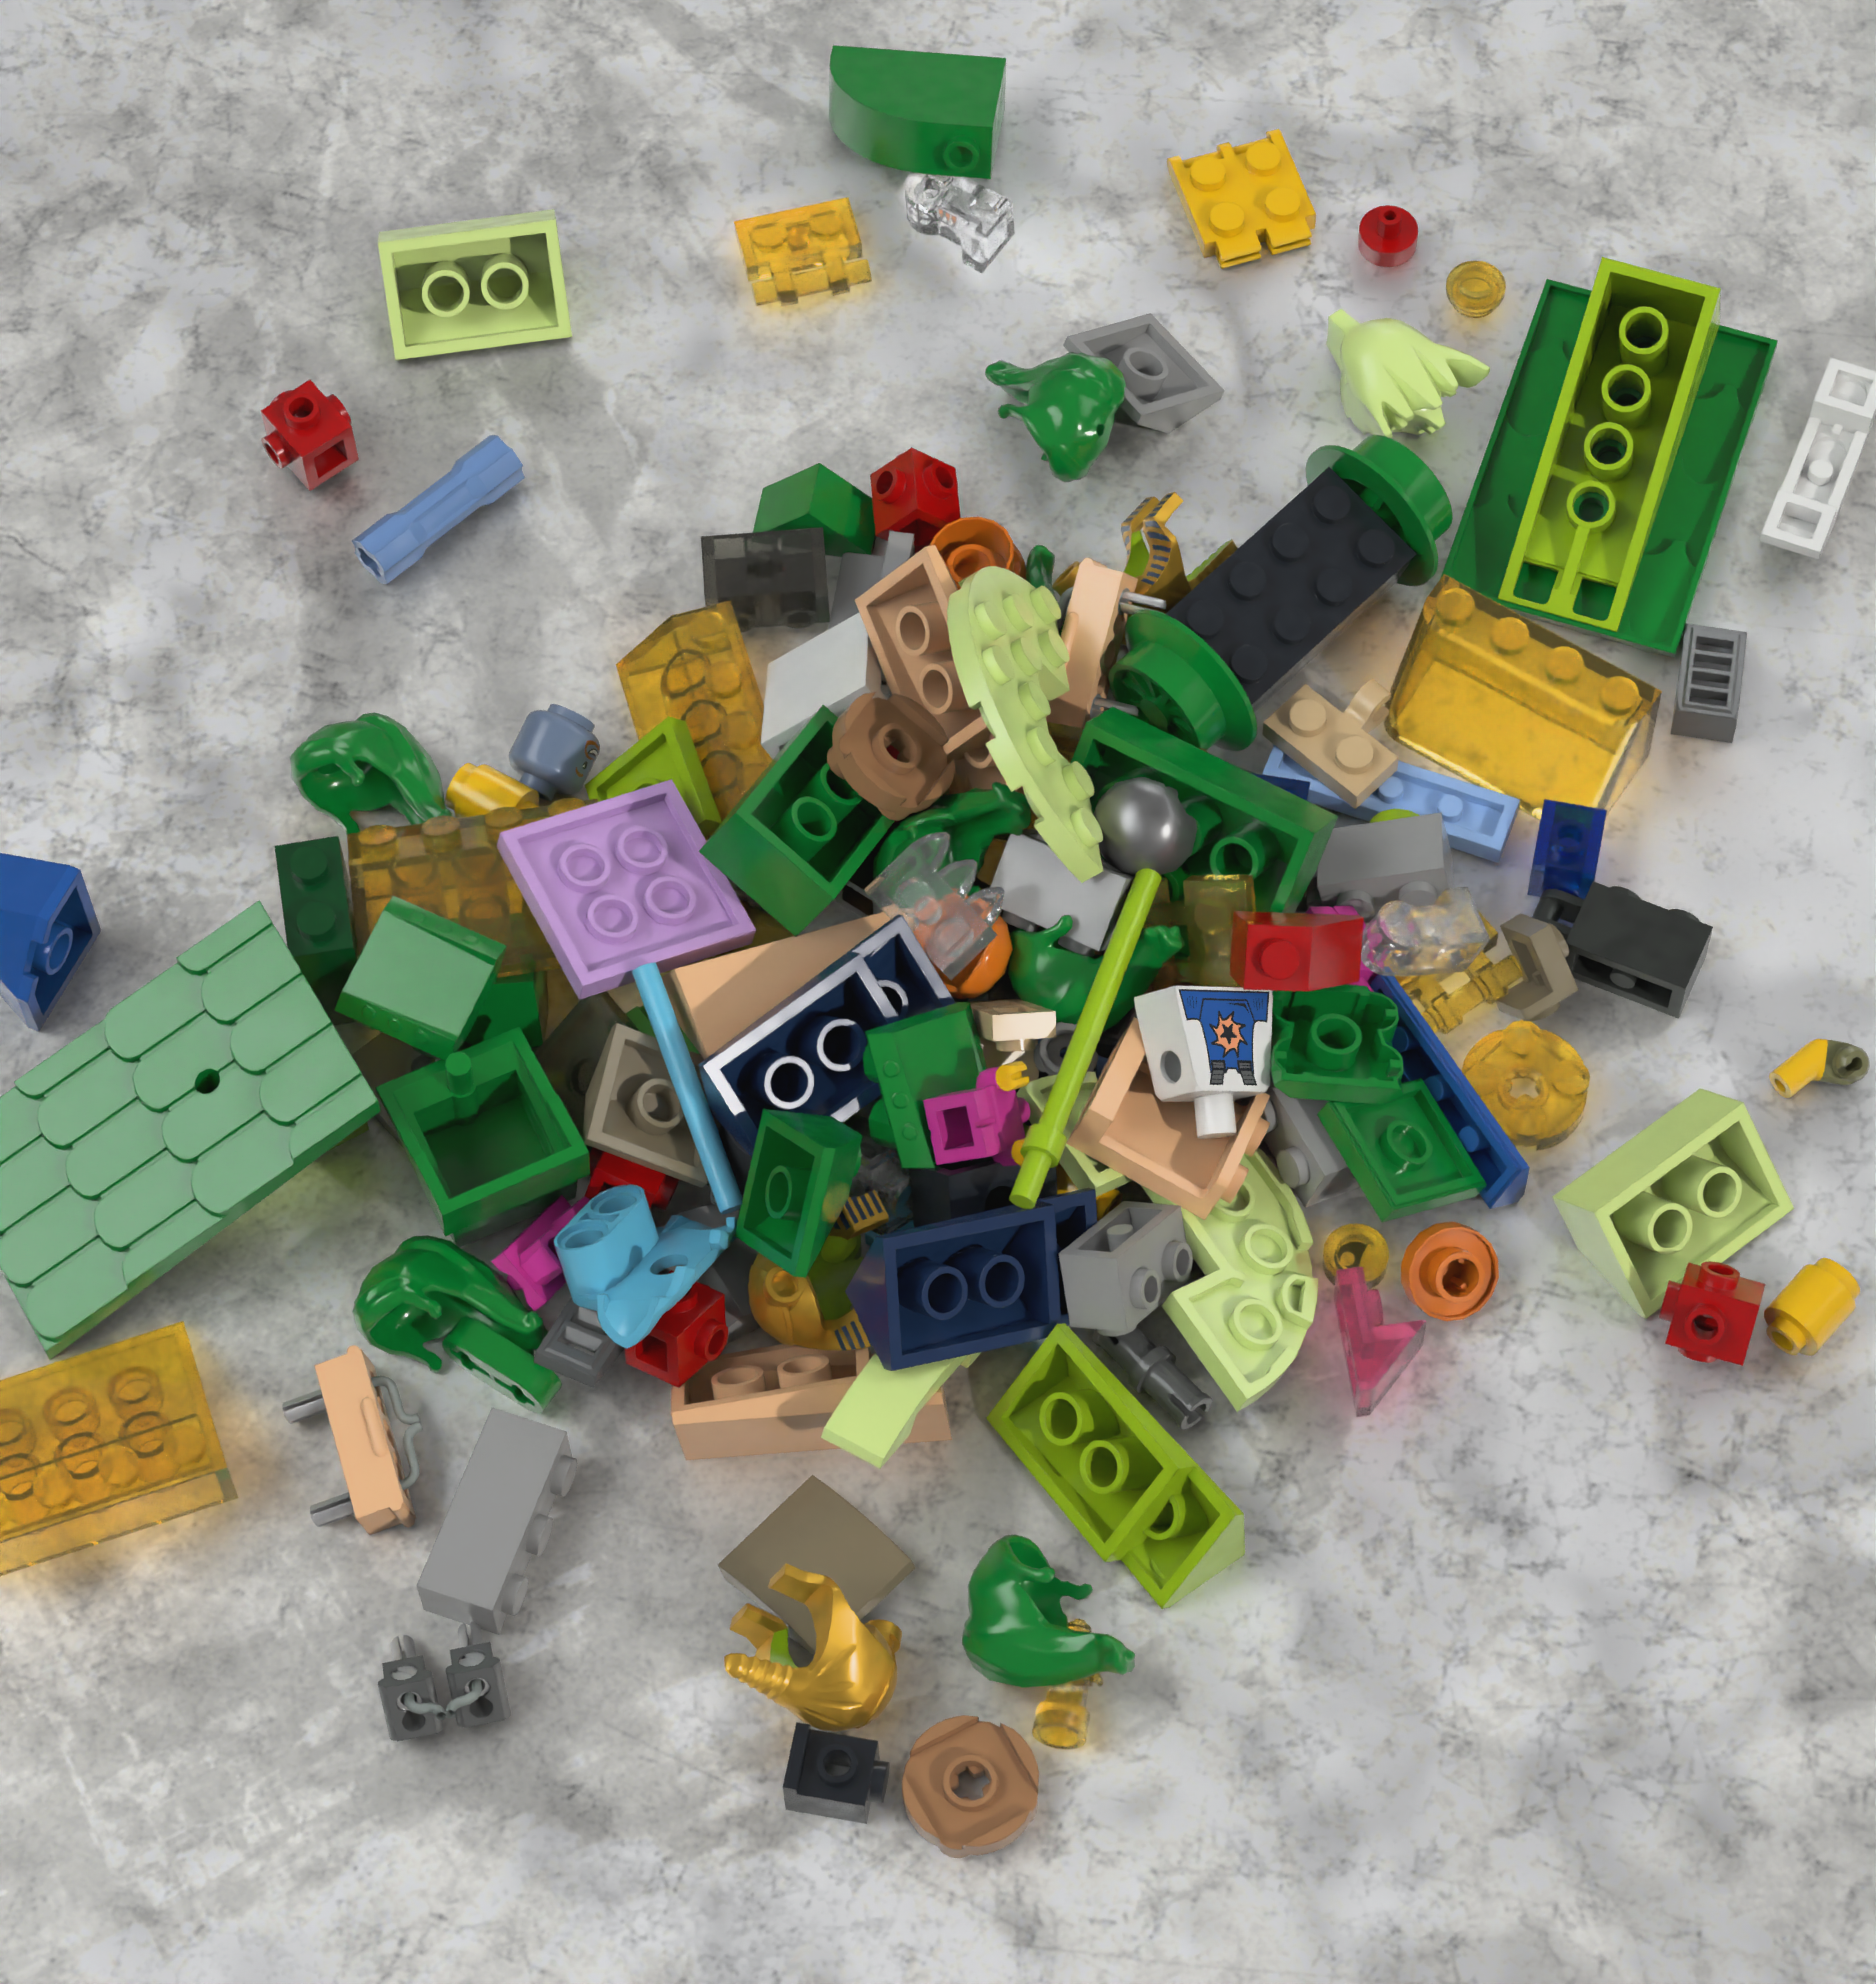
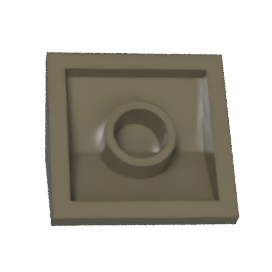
M616 1023L611 1028L585 1095L584 1143L698 1187H704L708 1179L656 1038ZM689 1051L706 1097L698 1066L704 1059L700 1054ZM713 1116L718 1132H720L721 1124Z

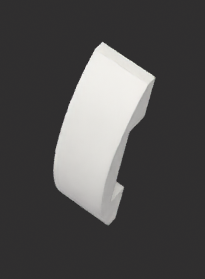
M1830 357L1781 489H1778L1761 532L1760 542L1819 559L1847 494L1876 414V371Z

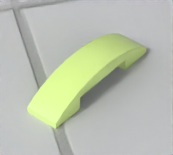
M982 1352L895 1371L884 1369L877 1353H875L833 1412L824 1427L821 1438L881 1469L910 1435L917 1413L959 1365L968 1369Z

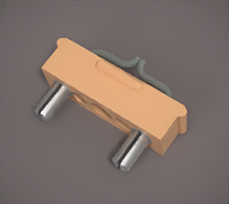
M1084 558L1080 562L1074 586L1068 588L1062 594L1058 604L1061 610V618L1057 620L1058 630L1060 631L1063 625L1061 639L1069 653V661L1065 663L1070 689V691L1049 702L1051 713L1046 716L1048 729L1058 733H1064L1066 729L1083 732L1086 722L1103 713L1104 708L1110 709L1115 707L1127 714L1138 716L1136 706L1106 699L1110 687L1109 671L1116 664L1128 615H1133L1139 610L1148 609L1131 605L1132 602L1166 610L1165 600L1135 593L1137 578L1121 571L1108 569L1106 565L1091 558Z
M352 1345L347 1349V1354L314 1365L320 1390L283 1402L282 1404L284 1417L290 1424L327 1411L349 1491L311 1505V1519L317 1527H321L355 1514L357 1521L369 1535L399 1524L411 1527L415 1523L416 1514L408 1488L417 1481L420 1473L413 1438L418 1432L423 1431L418 1413L413 1415L405 1413L395 1382L389 1377L377 1376L374 1365L362 1349ZM380 1386L387 1388L397 1419L404 1424L411 1425L405 1431L403 1437V1446L410 1468L409 1475L406 1478Z

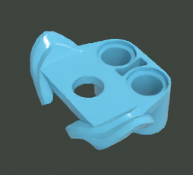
M631 1184L619 1185L602 1191L593 1197L557 1234L554 1239V1246L573 1302L580 1307L597 1311L599 1323L605 1333L615 1344L628 1349L641 1342L651 1332L661 1316L685 1296L700 1276L737 1239L734 1235L738 1219L736 1217H726V1225L711 1228L686 1217L672 1215L665 1226L656 1227L644 1189ZM676 1266L673 1273L657 1275L666 1268Z

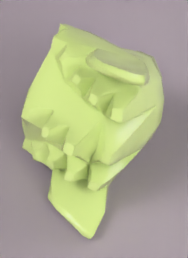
M1342 309L1328 317L1326 345L1341 371L1340 395L1346 417H1350L1353 424L1364 435L1371 433L1391 439L1393 437L1392 432L1420 435L1426 431L1431 435L1446 424L1441 409L1443 403L1441 397L1456 395L1458 386L1466 388L1476 386L1490 372V367L1476 358L1456 349L1433 343L1420 331L1401 320L1384 318L1360 324Z

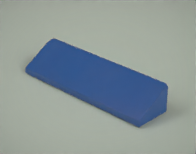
M1389 968L1381 969L1371 982L1370 987L1374 992L1381 993L1392 999L1398 1007L1399 1021L1392 1039V1046L1400 1053L1403 1059L1404 1072L1401 1083L1422 1078L1487 1185L1479 1194L1489 1209L1517 1203L1525 1193L1530 1167Z

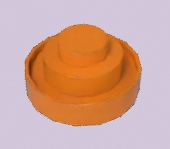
M1457 1222L1436 1223L1419 1232L1407 1246L1401 1262V1284L1407 1298L1425 1314L1444 1321L1465 1319L1481 1310L1492 1297L1499 1278L1498 1258L1492 1244L1475 1229Z

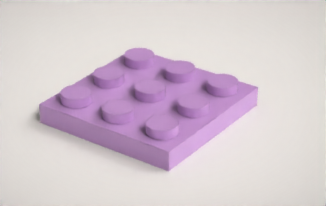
M672 779L503 831L499 834L497 849L579 1000L635 982L632 971L648 963H656L659 972L663 973L752 944L756 928L726 875L698 852L706 843V839Z

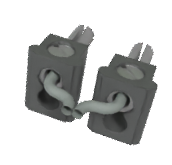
M470 1621L473 1645L470 1646L466 1624L463 1623L458 1628L460 1648L450 1650L452 1665L448 1666L445 1671L452 1701L446 1706V1710L438 1703L432 1672L426 1670L423 1655L416 1656L412 1637L403 1635L405 1659H403L399 1636L392 1640L391 1651L393 1661L382 1663L384 1679L378 1681L379 1693L391 1740L398 1742L438 1734L437 1732L442 1731L444 1728L442 1720L446 1717L449 1719L456 1717L459 1727L468 1728L503 1721L511 1716L500 1659L493 1657L490 1642L483 1643L481 1627L477 1623Z

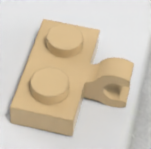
M1374 679L1369 680L1358 690L1343 713L1307 684H1304L1263 722L1262 735L1354 809L1360 806L1398 768L1399 757L1369 734L1371 730L1380 725L1389 715V709L1383 706V704L1391 698V693Z

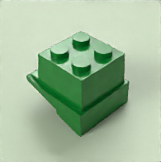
M520 1026L460 1052H453L447 1057L446 1061L438 1060L375 1087L445 1237L450 1235L454 1244L459 1248L543 1212L561 1195L567 1201L576 1198L578 1179L590 1175L589 1151L559 1095H556Z

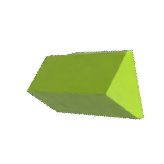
M1065 1323L1057 1324L986 1419L1106 1563L1121 1560L1161 1609L1170 1608L1245 1555L1244 1513Z

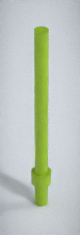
M1150 868L1139 870L1134 877L1039 1123L1029 1127L1020 1150L1024 1161L1009 1197L1010 1201L1020 1208L1033 1209L1035 1207L1049 1168H1054L1058 1165L1067 1143V1138L1063 1134L1162 879L1158 872Z

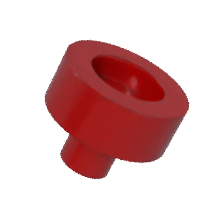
M1379 206L1370 210L1363 216L1359 225L1358 247L1360 253L1367 261L1380 267H1396L1406 263L1416 251L1418 238L1417 222L1408 211L1397 206Z

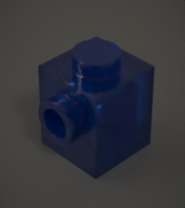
M1544 799L1527 895L1541 897L1546 889H1558L1582 899L1586 898L1592 882L1595 881L1607 810Z

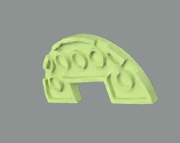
M987 566L958 582L961 589L950 594L947 625L958 678L969 708L974 710L979 708L987 728L995 737L985 744L1009 789L1012 792L1023 786L1026 799L1033 812L1039 818L1035 820L1034 827L1068 870L1083 883L1103 872L1098 843L1103 841V834L1098 821L1092 813L1090 797L1094 795V786L1088 773L1080 763L1076 761L1069 763L1058 752L1047 726L1046 716L1051 713L1049 702L1070 691L1065 663L1069 661V653L1059 635L1057 620L1061 618V610L1055 597L1045 586H1040L1036 589L1016 573L997 566Z
M1087 1071L1063 1132L1067 1141L1098 1080L1096 1072ZM1057 1075L1031 1081L1027 1086L1018 1090L1017 1097L1024 1098L1030 1106V1117L1028 1120L1032 1125L1039 1123ZM1068 1144L1065 1145L1059 1163L1078 1190L1084 1188L1095 1189L1097 1197L1132 1181ZM1259 1147L1252 1157L1243 1154L1239 1164L1248 1168L1249 1171L1230 1204L1219 1199L1205 1220L1181 1207L1186 1243L1191 1248L1193 1259L1206 1276L1171 1292L1162 1304L1165 1312L1237 1412L1258 1400L1271 1389L1294 1361L1306 1332L1313 1323L1318 1298L1319 1279L1313 1278L1309 1248L1313 1244V1239L1304 1213L1294 1193L1281 1178L1278 1169ZM1142 1186L1153 1203L1177 1205Z

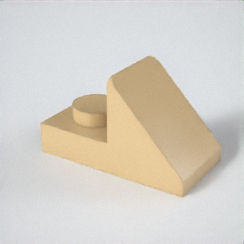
M1021 999L971 1001L970 1005L987 1069L1015 1061H1022L1028 1069L1021 1071L1022 1077L1029 1076L1030 1082L1037 1080L1039 1070L1034 1062V1049H1036L1035 1046L1038 1044V1039L1056 1037V1011Z

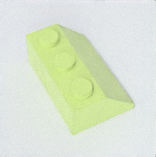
M555 209L379 232L378 248L395 360L572 337Z
M1701 1088L1552 1196L1578 1250L1639 1316L1646 1319L1662 1307L1669 1280L1682 1284L1688 1262L1700 1266L1703 1262L1708 1261L1722 1263L1794 1209L1744 1102Z

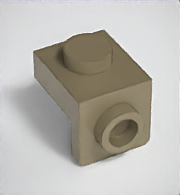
M1520 913L1500 925L1523 981L1497 996L1495 1001L1501 1012L1523 1021H1536L1552 1015L1560 1008V1001L1579 989L1565 959L1569 955V948L1561 932L1551 923H1546Z

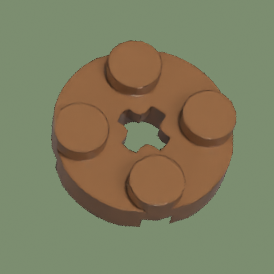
M876 692L865 693L858 697L835 722L832 732L833 746L828 750L827 762L835 775L846 779L848 784L866 801L876 806L882 815L895 821L904 820L910 813L922 812L928 809L950 787L955 775V762L953 759L947 764V756L943 749V746L949 739L936 718L914 700L895 693L888 700L879 697L872 698ZM890 745L899 752L897 760L886 750Z
M962 1715L945 1719L933 1725L913 1745L902 1779L904 1808L916 1831L926 1841L938 1846L943 1854L951 1858H963L968 1855L978 1856L998 1851L1015 1841L1025 1831L1027 1825L1033 1821L1037 1813L1039 1790L1038 1765L1031 1748L1014 1729L1000 1723L999 1727L991 1722L979 1721L978 1716ZM968 1770L973 1778H980L984 1775L987 1777L990 1783L982 1788L983 1797L971 1800L967 1796L959 1798L955 1795L953 1791L959 1787L957 1775L961 1772Z

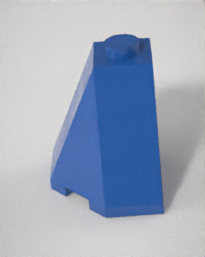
M0 853V996L28 1028L39 1032L100 934L101 928L80 869L66 864Z

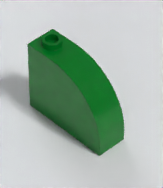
M833 45L829 64V120L836 136L851 150L864 158L887 167L921 174L991 179L1005 110L1006 58Z

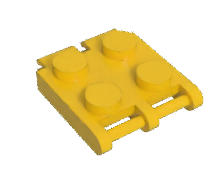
M1279 129L1267 131L1266 138L1234 147L1229 142L1217 145V151L1186 160H1182L1179 155L1167 158L1169 175L1204 258L1215 255L1221 269L1260 259L1259 251H1261L1260 243L1262 242L1266 243L1271 255L1311 245L1309 239L1312 237L1310 229L1315 228L1316 213Z

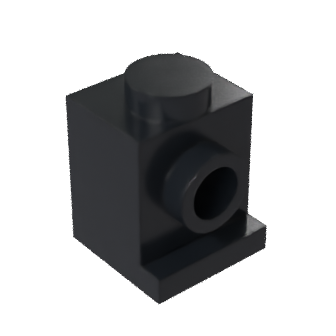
M796 1722L783 1783L785 1808L795 1812L867 1824L871 1801L883 1803L890 1762L880 1761L879 1745L876 1740L810 1729V1724ZM827 1764L850 1767L841 1776L830 1775L825 1770Z

